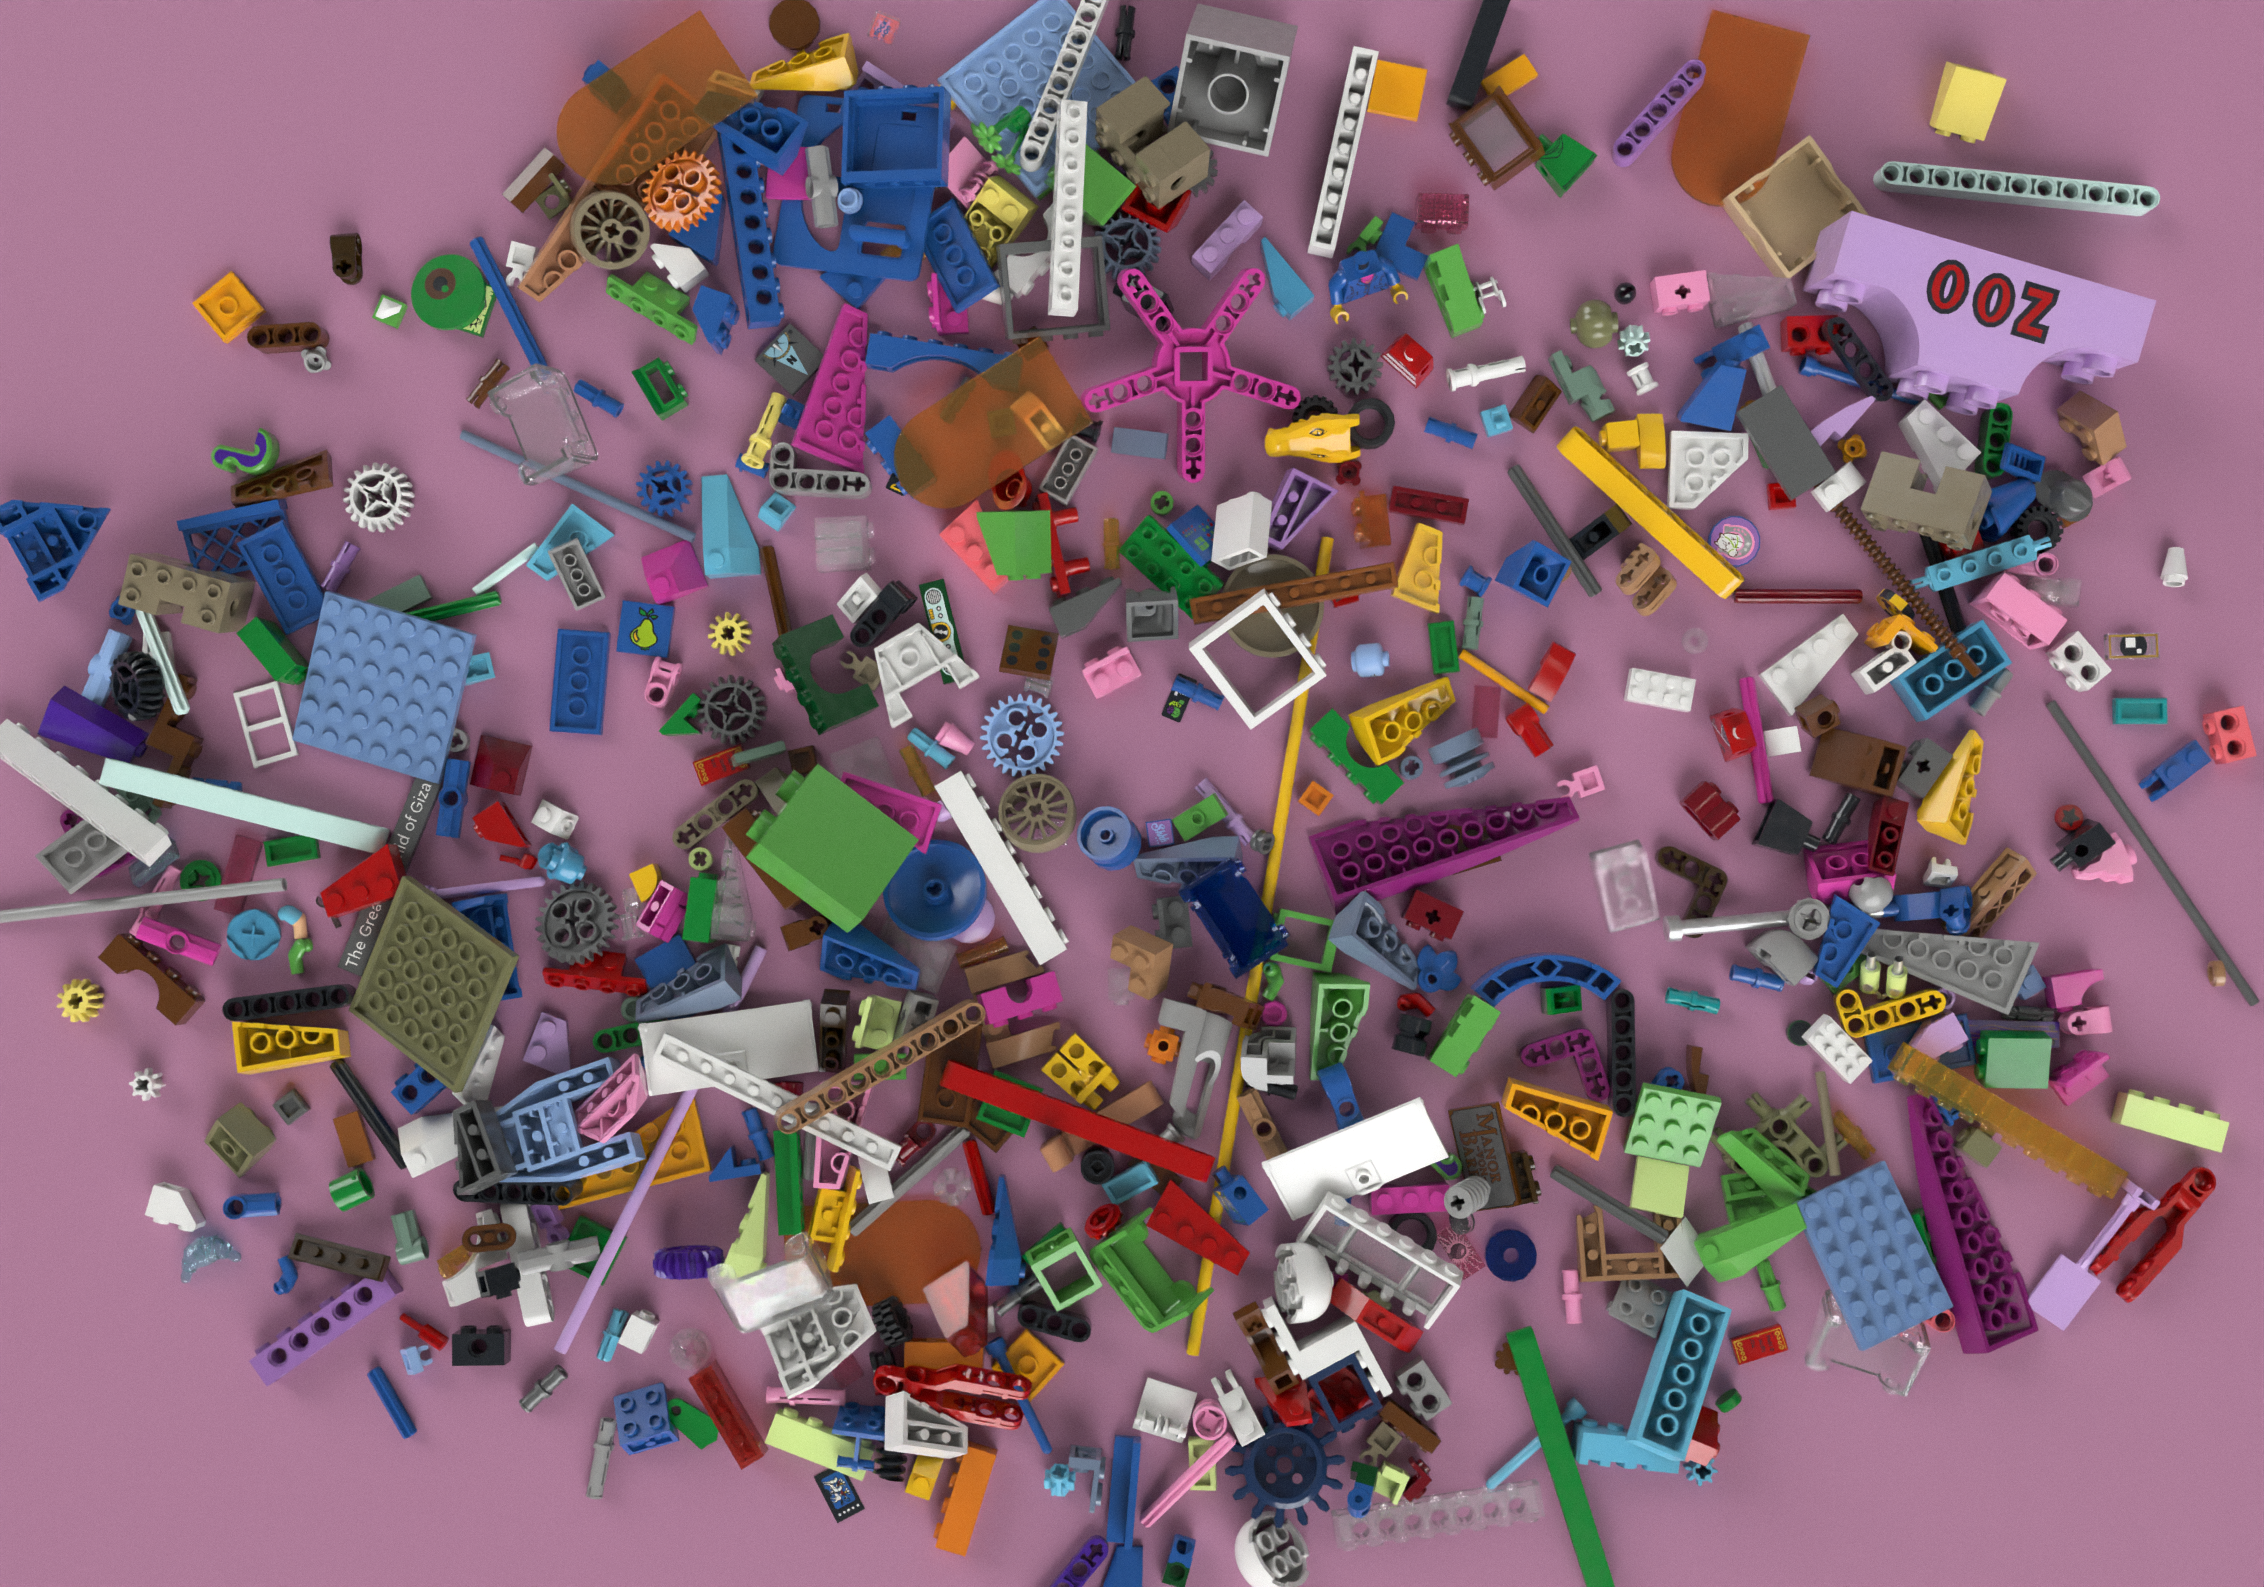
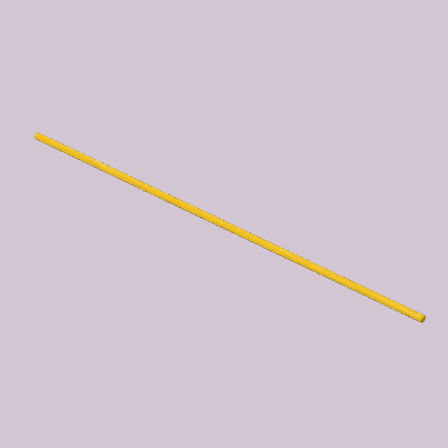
M1321 537L1315 576L1328 574L1333 538ZM1319 629L1313 637V639L1310 641L1312 646H1310L1309 649L1312 651L1314 655L1316 651ZM1303 656L1301 657L1297 683L1312 673V668ZM1309 689L1294 699L1272 832L1275 842L1268 856L1245 998L1256 1003L1258 1001ZM1241 1027L1217 1169L1225 1165L1228 1171L1230 1170L1240 1104L1236 1097L1243 1092L1244 1078L1241 1072L1242 1043L1245 1035L1250 1036L1253 1031ZM1216 1180L1214 1182V1188L1219 1185ZM1213 1193L1209 1214L1221 1225L1223 1206ZM1204 1257L1201 1260L1197 1293L1209 1288L1211 1285L1214 1263ZM1208 1297L1193 1311L1186 1350L1188 1355L1199 1356Z

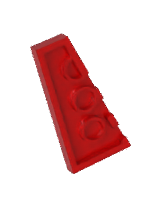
M1170 1179L1146 1226L1238 1276L1250 1251L1199 1206L1191 1196L1186 1194L1178 1184Z

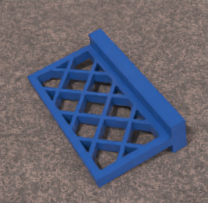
M277 499L176 521L179 531L183 532L190 563H193V567L200 569L199 563L205 557L215 563L211 571H217L220 566L225 569L221 570L222 572L229 574L250 570L248 565L242 566L244 561H246L243 555L231 548L238 536L243 539L247 538L246 535L241 533L245 523L251 522L259 527L257 530L259 532L267 528L266 525L271 517L280 516V520H285L290 528L285 510L288 509L286 499ZM262 519H264V521L262 522V524H260L259 522H257V520H262ZM238 524H239V526L237 527V529L231 527V526H234V525H238ZM224 527L234 533L227 545L215 538L219 530ZM214 530L211 535L206 531ZM201 533L209 538L202 550L194 546L192 534ZM213 541L225 548L218 560L206 553ZM229 551L241 558L235 568H230L222 563Z

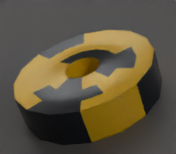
M1883 589L1876 596L1878 604L1890 616L1900 614L1906 615L1911 619L1915 617V613L1910 605L1895 592Z

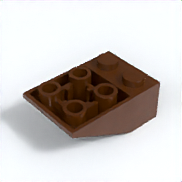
M1832 728L1820 736L1809 776L1878 797H1883L1884 795L1893 797L1907 747L1886 740Z

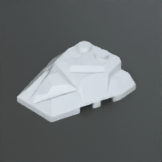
M857 1284L824 1288L823 1292L816 1293L801 1291L800 1295L787 1297L784 1294L774 1295L751 1306L760 1330L767 1341L779 1372L778 1376L788 1399L816 1386L877 1331Z

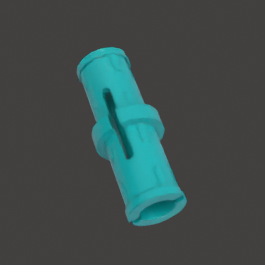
M1668 987L1665 994V1003L1686 1007L1689 1011L1701 1010L1717 1015L1720 1008V998L1698 994V991L1691 990V992Z

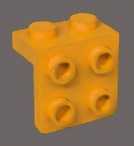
M1900 614L1885 618L1880 623L1876 622L1867 631L1866 634L1869 637L1864 641L1868 647L1874 649L1888 645L1899 631H1904L1911 636L1912 644L1910 648L1918 655L1933 653L1938 649V646L1934 643L1935 639L1929 633L1921 632L1914 626L1915 622L1910 617Z

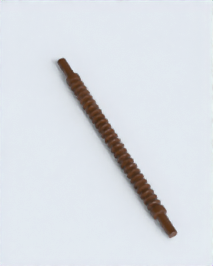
M1823 481L1815 485L1814 488L1818 487ZM1843 501L1833 507L1830 512H1835V518L1839 517L1841 519L1840 524H1845L1844 529H1850L1849 535L1853 534L1855 536L1854 540H1859L1858 545H1863V551L1869 552L1868 557L1874 558L1873 563L1877 562L1879 564L1877 568H1882V574L1888 575L1887 580L1891 579L1893 581L1892 586L1896 585L1898 587L1896 590L1902 592L1901 597H1907L1906 602L1912 603L1911 608L1917 609L1916 614H1921L1920 619H1925V625L1931 626L1930 631L1936 632L1935 637L1941 638L1940 643L1944 642L1946 644L1945 649H1950L1949 654L1954 659L1957 658L1973 678L1982 673L1983 671L1967 654L1965 645L1957 642L1959 638L1952 636L1954 632L1948 631L1949 626H1943L1944 620H1938L1939 615L1933 614L1934 609L1928 608L1930 604H1925V598L1919 597L1920 592L1914 591L1915 586L1909 585L1910 580L1906 581L1904 579L1905 574L1901 575L1899 573L1901 569L1895 568L1896 563H1890L1891 558H1886V552H1881L1882 547H1877V541L1871 540L1872 535L1866 534L1867 529L1863 530L1861 528L1863 524L1857 523L1858 518L1852 517L1853 512L1849 513L1847 511L1848 507H1843Z

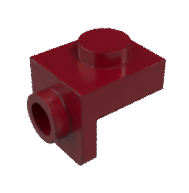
M1412 1456L1408 1461L1417 1472L1408 1480L1402 1493L1409 1502L1414 1498L1417 1500L1422 1497L1427 1490L1426 1486L1432 1481L1429 1475L1431 1469L1421 1458L1416 1461Z

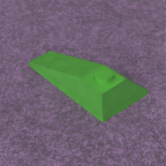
M1313 972L1310 1011V1080H1319L1317 1071L1339 1062L1344 1063L1348 1054V1047L1358 1032L1357 1027L1362 1016H1365L1368 1010L1369 982L1336 972Z
M1795 1202L1699 1233L1694 1244L1703 1266L1720 1283L1743 1276L1806 1229L1807 1225L1798 1203Z

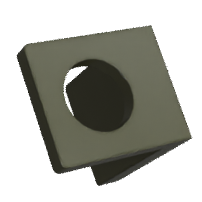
M553 173L548 176L554 185L535 199L549 220L565 210L573 200L569 195L572 190L563 178L558 180ZM550 195H555L559 198V205L555 209H549L545 205V200Z

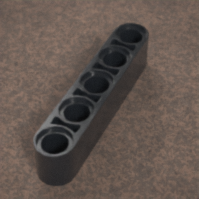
M1510 0L1482 1L1446 105L1465 112L1472 108Z
M337 984L228 999L224 1003L222 1012L226 1019L230 1021H241L348 1007L352 1003L356 989L350 984ZM340 989L344 990L346 994V999L343 1003L337 997ZM315 992L320 996V1002L317 1006L312 1002V995ZM288 996H291L294 999V1006L292 1009L288 1008V1006L286 1005V999ZM263 999L268 1002V1010L266 1012L260 1007ZM237 1003L242 1005L241 1015H237L235 1012V1005Z
M1616 988L1606 999L1607 1081L1610 1087L1608 1106L1614 1114L1628 1117L1636 1110L1635 1000L1630 991ZM1619 993H1623L1626 997V1003L1622 1007H1617L1615 1004V997ZM1620 1019L1626 1022V1029L1622 1033H1618L1615 1029V1024ZM1624 1045L1627 1054L1623 1059H1618L1616 1057V1049ZM1624 1071L1627 1074V1081L1623 1085H1618L1616 1076ZM1625 1097L1628 1103L1627 1107L1623 1111H1618L1616 1107L1617 1101Z
M580 1178L567 1182H498L494 1184L496 1190L490 1186L474 1195H457L459 1180L453 1186L455 1197L463 1202L555 1206L569 1204L583 1191V1184ZM564 1187L569 1190V1193L565 1191Z

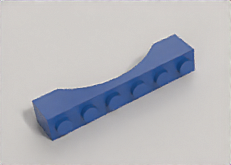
M878 331L877 334L870 333L865 361L868 369L894 373L905 366L917 362L930 360L948 361L974 371L985 379L994 390L1019 394L1024 361L1023 358H1019L1017 353L1004 352V355L995 354L994 350L981 347L977 351L968 349L967 345L954 343L952 347L943 345L942 341L928 339V342L918 341L917 337L903 335V338L892 337L893 334L886 331Z

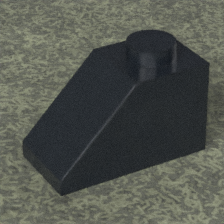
M1616 504L1569 540L1581 558L1585 560L1631 526L1632 522L1620 506Z

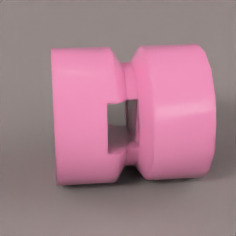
M1203 1399L1195 1405L1192 1419L1196 1434L1205 1440H1215L1221 1437L1227 1427L1226 1414L1221 1404L1214 1399Z

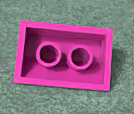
M1868 840L1818 846L1815 852L1803 848L1809 892L1813 899L1821 901L1824 905L1832 904L1834 894L1850 902V887L1853 884L1861 885L1864 882V877L1885 878L1890 882L1894 890L1896 872L1892 877L1867 870Z

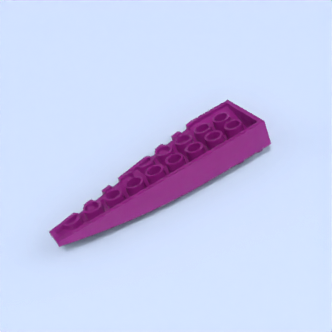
M1926 1090L1908 1096L1907 1104L1912 1147L1922 1205L1941 1281L1954 1306L1950 1308V1311L1955 1317V1328L1963 1354L1989 1353L2039 1331L2033 1310L2028 1302L2029 1296L2020 1272H2013L2010 1264L2013 1258L2009 1250H2004L1999 1240L2002 1236L1998 1228H1995L1990 1223L1989 1218L1991 1214L1973 1178L1967 1177L1963 1169L1966 1164L1962 1156L1956 1155L1951 1145L1954 1143V1140L1950 1133L1944 1131L1941 1125L1943 1119L1929 1091Z

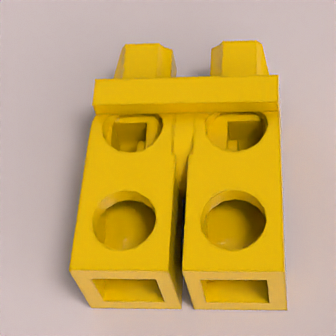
M1074 1032L1059 1048V1051L1077 1068L1056 1051L1041 1068V1071L1072 1096L1080 1105L1084 1103L1095 1110L1103 1101V1098L1094 1091L1096 1087L1101 1083L1111 1092L1120 1081L1112 1072V1067L1078 1033Z

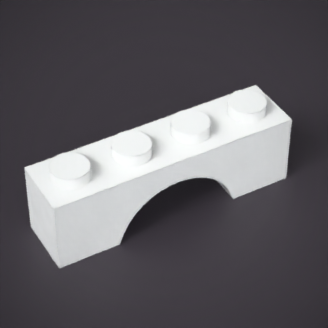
M1053 203L1043 214V220L1048 230L1047 240H1051ZM1040 252L1025 257L1015 255L1007 257L1010 292L1017 299L1022 294L1028 295L1035 285L1033 281L1038 275L1043 276L1049 270L1051 252ZM997 269V270L994 272V274H995V276H996L998 282L1000 283V281H999V271H998V269Z

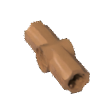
M1252 1088L1238 1095L1236 1098L1266 1159L1268 1160L1288 1152L1275 1126L1274 1119L1271 1117L1259 1091ZM1261 1122H1267L1271 1125L1269 1131L1264 1133L1259 1132L1256 1128Z

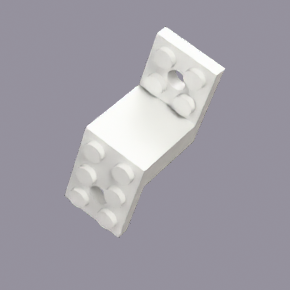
M1270 1296L1263 1300L1265 1308L1261 1310L1262 1315L1269 1328L1275 1327L1276 1332H1274V1336L1281 1351H1288L1289 1355L1286 1358L1294 1375L1299 1373L1302 1380L1355 1353L1362 1368H1369L1370 1371L1366 1372V1375L1374 1391L1380 1390L1383 1397L1393 1393L1356 1321L1348 1315L1296 1342L1273 1297Z

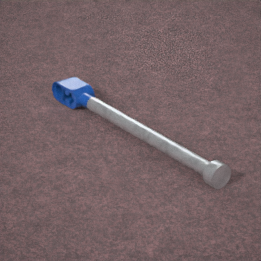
M1941 891L1893 895L1892 901L1884 909L1874 914H1866L1872 918L1894 916L1895 922L1941 918L1939 915ZM1790 910L1681 920L1679 915L1664 916L1663 933L1667 942L1681 941L1683 935L1789 926L1787 918L1789 917ZM1810 912L1808 915L1805 913L1800 914V916H1802V918L1805 920L1804 924H1806L1807 922L1817 923L1811 917L1812 912Z

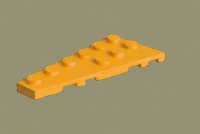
M694 1097L650 1186L712 1171L696 1097ZM674 1107L634 1132L640 1134L646 1159L580 1178L583 1184L582 1193L569 1204L558 1206L559 1210L633 1191ZM564 1187L565 1191L569 1193V1190Z

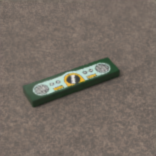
M944 579L920 584L919 589L930 633L965 663ZM946 667L940 669L944 685L955 682Z

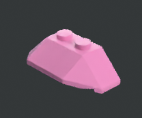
M634 1053L575 1110L578 1133L606 1143L636 1114L646 1101L648 1096L646 1076L638 1054Z

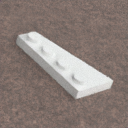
M1841 614L1758 676L1787 715L1792 716L1795 712L1794 708L1803 703L1859 634L1845 615Z

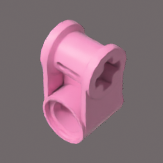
M659 656L655 658L644 693L648 703L656 708H665L670 704L676 685L681 677L683 669L681 663H669L663 661L662 657ZM658 689H663V699L658 702L653 701V693Z
M2109 1005L2091 1006L2084 1009L2062 1012L2057 1018L2059 1030L2064 1034L2087 1035L2113 1032Z

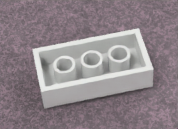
M1631 668L1629 669L1624 701L1690 712L1696 679Z
M1823 1014L1801 1036L1840 1078L1849 1084L1873 1061L1826 1014Z

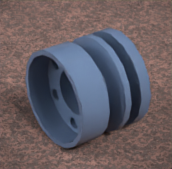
M1477 727L1427 749L1434 765L1447 763L1448 768L1439 773L1440 778L1450 773L1452 774L1453 779L1443 783L1445 789L1465 786L1484 777L1491 769L1495 768L1493 761L1483 766L1481 765L1480 760L1490 756L1489 752L1476 754L1475 749L1484 743Z

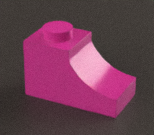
M2092 968L2043 976L2042 980L2046 985L2044 993L2047 1007L2056 1008L2057 1012H2068L2074 1010L2073 1006L2082 1005V996L2088 987L2100 980H2104L2103 969Z

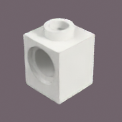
M636 1310L631 1315L618 1343L642 1354L647 1349L660 1321L655 1319V1315L647 1310Z

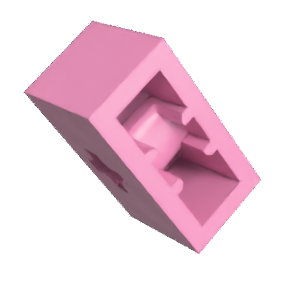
M1706 270L1654 277L1649 283L1654 313L1662 312L1663 316L1676 314L1678 310L1687 309L1688 312L1700 311L1710 301ZM1677 290H1679L1680 294H1685V296L1682 299L1681 295L1675 294Z

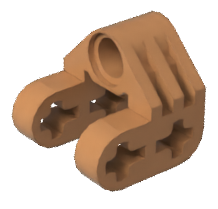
M1640 543L1620 565L1622 570L1617 575L1615 582L1626 595H1631L1638 591L1632 600V605L1640 615L1649 616L1675 590L1677 581L1669 570L1660 566L1661 561L1656 552L1645 544Z

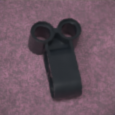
M893 580L888 583L879 593V599L850 632V639L855 646L863 648L874 645L901 614L906 613L917 601L918 597L900 580L896 582ZM880 609L886 613V620L883 624L879 623L876 619V613ZM863 628L870 635L866 643L862 642L859 637V633Z

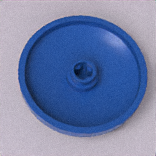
M931 840L926 854L913 847L883 890V900L893 922L906 934L926 941L945 940L964 932L979 917L987 897V881L982 866L968 849L952 841Z

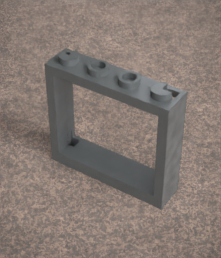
M1102 236L1081 237V249L1091 248L1098 323L1014 331L1006 255L1051 252V240L996 245L1005 340L1012 339L1013 344L1028 343L1027 338L1037 337L1038 342L1053 341V335H1063V340L1079 338L1078 333L1088 332V337L1104 336L1103 331L1110 330Z

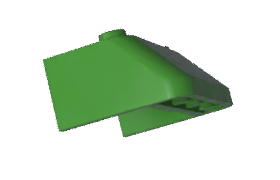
M1149 1207L1131 1217L1119 1226L1116 1231H1113L1108 1237L1101 1240L1090 1250L1089 1255L1094 1265L1139 1324L1146 1331L1154 1333L1189 1316L1214 1292V1289L1209 1287L1197 1293L1190 1282L1184 1280L1173 1282L1143 1243L1149 1235L1148 1228L1143 1220L1153 1212L1152 1208Z

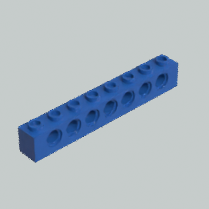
M717 131L747 328L778 327L781 318H784V307L782 302L778 303L777 293H780V282L778 277H774L773 268H776V257L774 252H770L769 243H772V231L770 227H766L765 218H768V206L766 202H762L761 193H764V181L762 177L759 178L757 168H760V162L747 152L737 153L733 149V146L736 144ZM745 170L750 177L741 178L737 171ZM749 195L754 202L745 203L742 201L741 196ZM753 220L758 227L754 229L746 226L745 221ZM757 245L762 252L759 254L752 253L749 250V246ZM761 270L766 277L758 279L753 275L752 271ZM765 295L770 302L762 304L757 300L756 296Z

